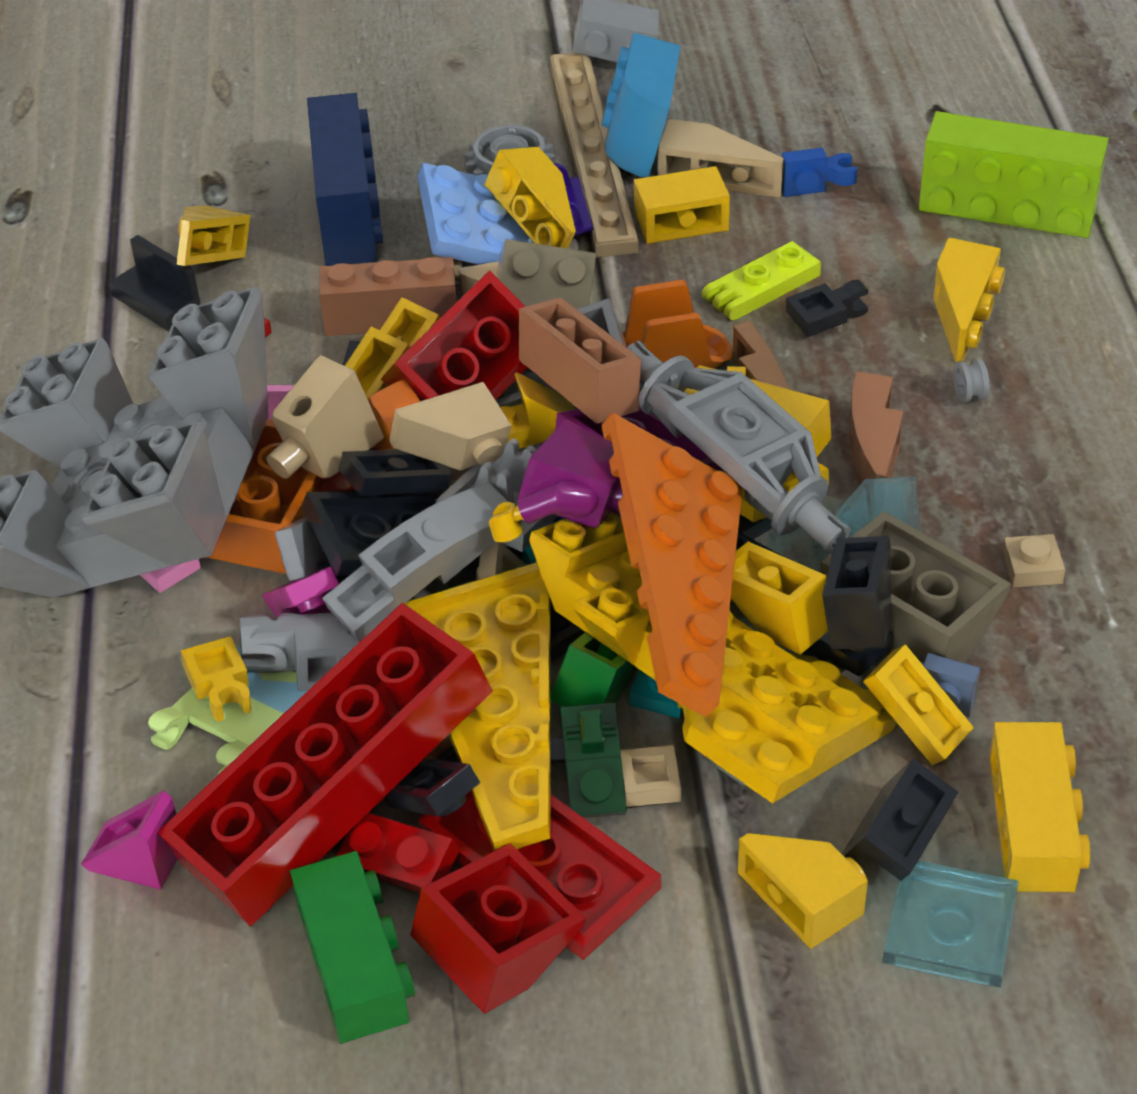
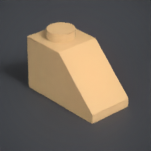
M484 382L395 409L389 441L395 449L463 470L478 464L484 465L486 462L493 463L499 457H502L512 425Z

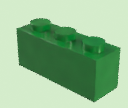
M357 851L290 870L296 904L340 1044L409 1023L406 999L415 996L414 985L406 961L395 964L391 951L399 949V944L390 915L379 917L376 905L383 903V898L375 871L371 870L364 873Z

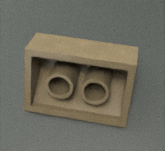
M885 511L881 512L852 537L890 536L891 623L889 631L892 632V648L889 651L892 652L906 644L916 658L923 663L928 653L964 663L973 655L1010 592L1011 583ZM833 552L821 561L820 573L825 574L826 578Z

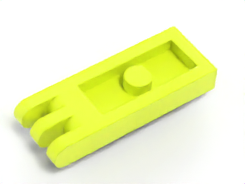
M791 241L707 284L703 288L701 296L707 302L712 303L720 312L724 311V315L734 321L819 277L821 274V261L794 241Z

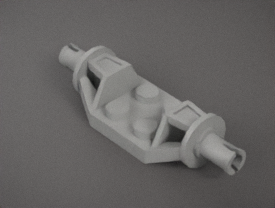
M636 341V344L632 343L627 347L641 358L640 383L644 386L639 394L640 409L645 414L656 415L676 438L685 435L745 489L746 501L772 520V529L777 534L784 536L801 527L827 553H832L837 538H848L851 528L841 522L821 504L829 486L827 480L820 475L812 434L742 372L694 368L692 361L682 355L672 357L663 363L641 341ZM687 388L698 390V392L692 395H689L684 391ZM794 470L799 483L788 493L782 485Z

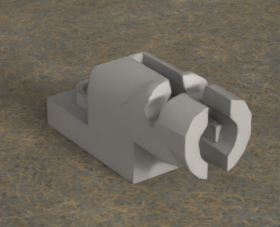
M280 613V616L275 621L271 620L267 614L239 616L241 656L246 669L256 673L296 671L298 691H308L360 642L351 633H348V629L333 613L305 615Z

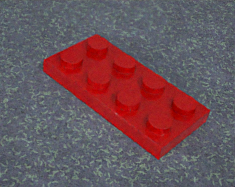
M471 791L465 795L467 800L464 805L453 813L442 817L425 814L418 820L420 829L454 839L460 846V851L455 861L462 867L494 851ZM550 794V839L517 849L586 917L584 927L566 946L582 960L586 959L662 888L660 873L552 794Z

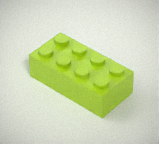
M936 111L925 141L919 211L1089 238L1098 204L1109 137Z

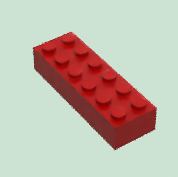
M402 602L157 833L182 866L251 927L293 886L290 870L318 862L483 702L493 690L475 654Z

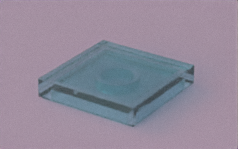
M918 861L912 872L902 881H898L882 963L1001 988L1019 881Z

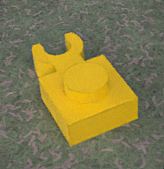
M231 636L180 650L182 666L197 699L209 697L211 715L216 721L224 720L223 705L226 703H238L245 714L251 712L250 691L247 686L249 685L247 669Z

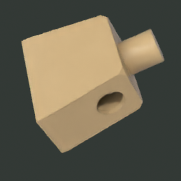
M320 355L274 409L272 421L283 442L266 459L270 467L285 479H288L300 467L321 478H330L340 471L338 468L342 452L367 451L384 438L383 433L355 371Z

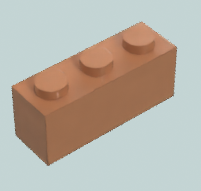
M427 257L417 260H383L376 263H340L333 266H320L319 297L325 336L366 334L371 326L380 330L401 297L442 317L457 302L453 257Z
M561 297L519 308V360L596 424L603 423L612 412L621 417L639 411L641 358Z

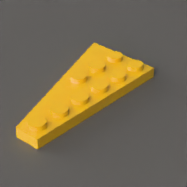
M536 562L405 603V605L475 654L493 690L449 734L459 762L470 764L481 782L471 790L494 851L509 843L516 849L550 839L551 599Z

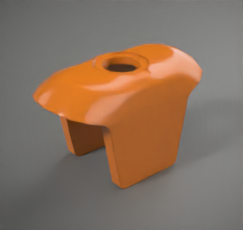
M675 280L633 288L625 331L623 332L627 347L632 343L636 344V341H641L663 363L672 357L682 355L692 361L694 368L702 365L717 369L732 359L733 350L728 339L719 330L703 324L700 315L694 313L685 280Z

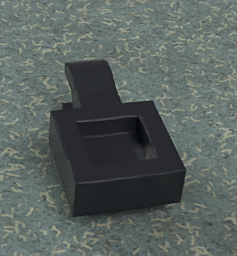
M860 280L849 281L835 290H831L824 283L787 297L786 312L803 333L810 337L847 323V316L857 318L866 314L868 307L859 297L867 295L869 290Z

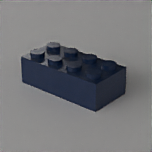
M357 93L308 97L307 107L315 194L325 266H333L340 263L359 264L377 262L375 244L383 243L367 108L359 109Z

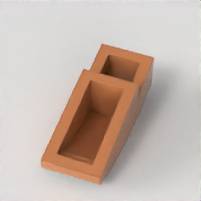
M856 371L851 395L849 450L853 470L863 494L873 510L883 511L900 448L904 411L890 409L893 377Z

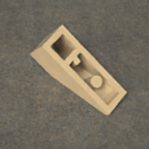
M675 119L668 120L658 146V175L716 166L728 191L781 198L784 158L711 124Z

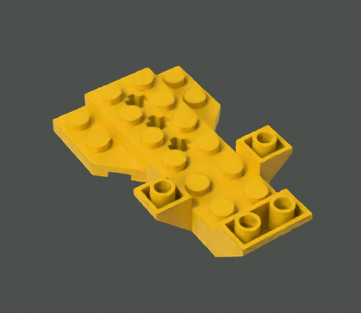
M611 512L600 527H590L565 518L532 531L529 542L555 611L656 681L647 636L653 630L648 610L641 608L639 604L637 590L643 585L640 570L631 566L622 521L618 519L615 513ZM730 610L719 705L705 717L677 702L678 708H683L685 717L682 726L684 741L772 804L892 732L897 724L870 690L863 689L842 675L836 666L821 661L816 657L786 652L777 646L771 637L753 630L735 618Z

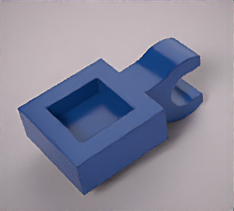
M823 147L782 153V158H784L782 193L784 197L825 192L826 181L840 186H850L857 183L858 169L856 166L851 167L852 156L850 153H840L827 157Z

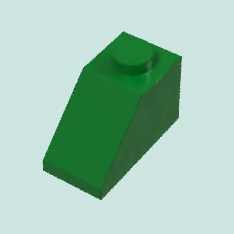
M585 632L569 645L551 692V701L562 707L617 703L637 667Z

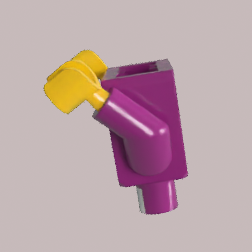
M565 420L530 457L517 499L518 506H515L512 502H503L494 509L493 516L489 520V527L494 541L499 543L508 542L519 537L523 531L520 520L532 523L552 514L590 527H600L613 509L619 510L618 501L623 497L620 478L613 476L610 469L609 460L614 455L612 444Z

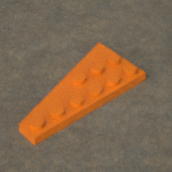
M612 412L601 427L604 439L612 441L614 455L609 460L610 469L613 476L620 478L623 497L618 501L631 566L640 570L643 585L637 590L639 604L641 608L648 610L653 631L647 636L658 692L707 717L719 705L743 487L727 473L713 469L692 457L684 449L670 445Z

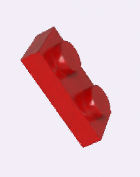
M367 813L347 833L336 857L357 851L364 873L374 870L379 881L420 893L422 887L449 874L460 851V846L453 838Z

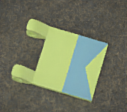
M237 645L236 648L241 656V646ZM247 670L249 682L247 686L250 691L252 706L251 712L245 714L238 703H226L223 705L224 720L218 722L211 715L209 697L198 700L193 688H191L173 706L160 709L149 718V727L157 732L151 737V743L162 749L169 750L178 742L188 723H191L229 742L223 745L216 754L217 762L224 765L219 770V775L307 691H298L296 672L256 673L252 670Z

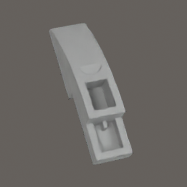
M486 483L462 491L430 506L394 528L360 553L358 556L363 565L322 598L323 601L350 633L360 641L402 602L405 604L435 578L438 577L445 584L494 544L495 541L489 527V520L493 516L497 505L508 501L490 483Z

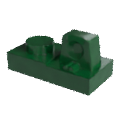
M616 703L560 707L569 808L583 818L625 815L627 809Z

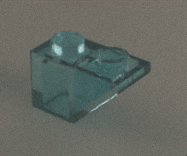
M916 476L865 479L834 514L841 522L851 528L848 538L852 537L883 511L920 531ZM813 538V549L823 548Z

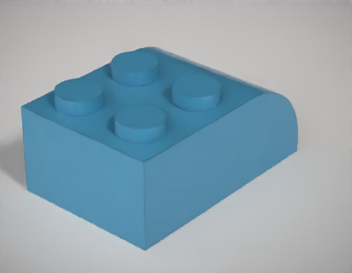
M633 33L629 48L621 46L601 126L608 128L605 141V151L608 157L625 171L641 177H649L670 109L681 45Z

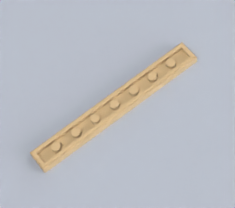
M574 52L550 55V68L576 177L579 178L594 229L590 231L596 258L638 253V238L619 166L608 157L605 151L608 128L601 126L604 109L590 56Z

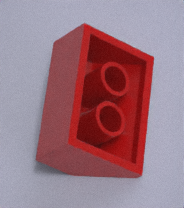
M489 270L390 367L381 380L387 386L399 380L406 381L420 401L484 382L496 400L516 380L515 373L522 374L528 368L519 360V308L526 306Z

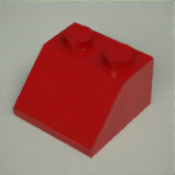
M509 843L422 887L410 936L485 1014L528 990L584 927L586 917Z

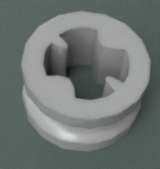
M981 358L972 359L970 365H967L964 361L955 362L953 382L958 399L962 403L970 402L972 396H976L978 400L987 399L990 391V381L984 361Z

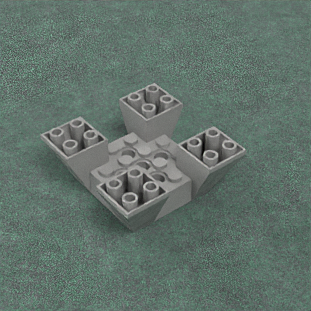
M258 286L239 292L231 290L215 300L200 305H186L174 315L172 319L173 324L164 343L158 348L157 358L148 374L149 379L162 394L156 400L140 405L133 404L111 350L103 338L84 344L76 342L66 347L63 351L48 356L43 354L37 355L23 366L21 371L22 377L15 390L9 394L4 402L5 408L0 416V431L60 468V471L52 487L36 469L15 476L9 474L0 478V587L55 598L212 555L269 417L263 293Z

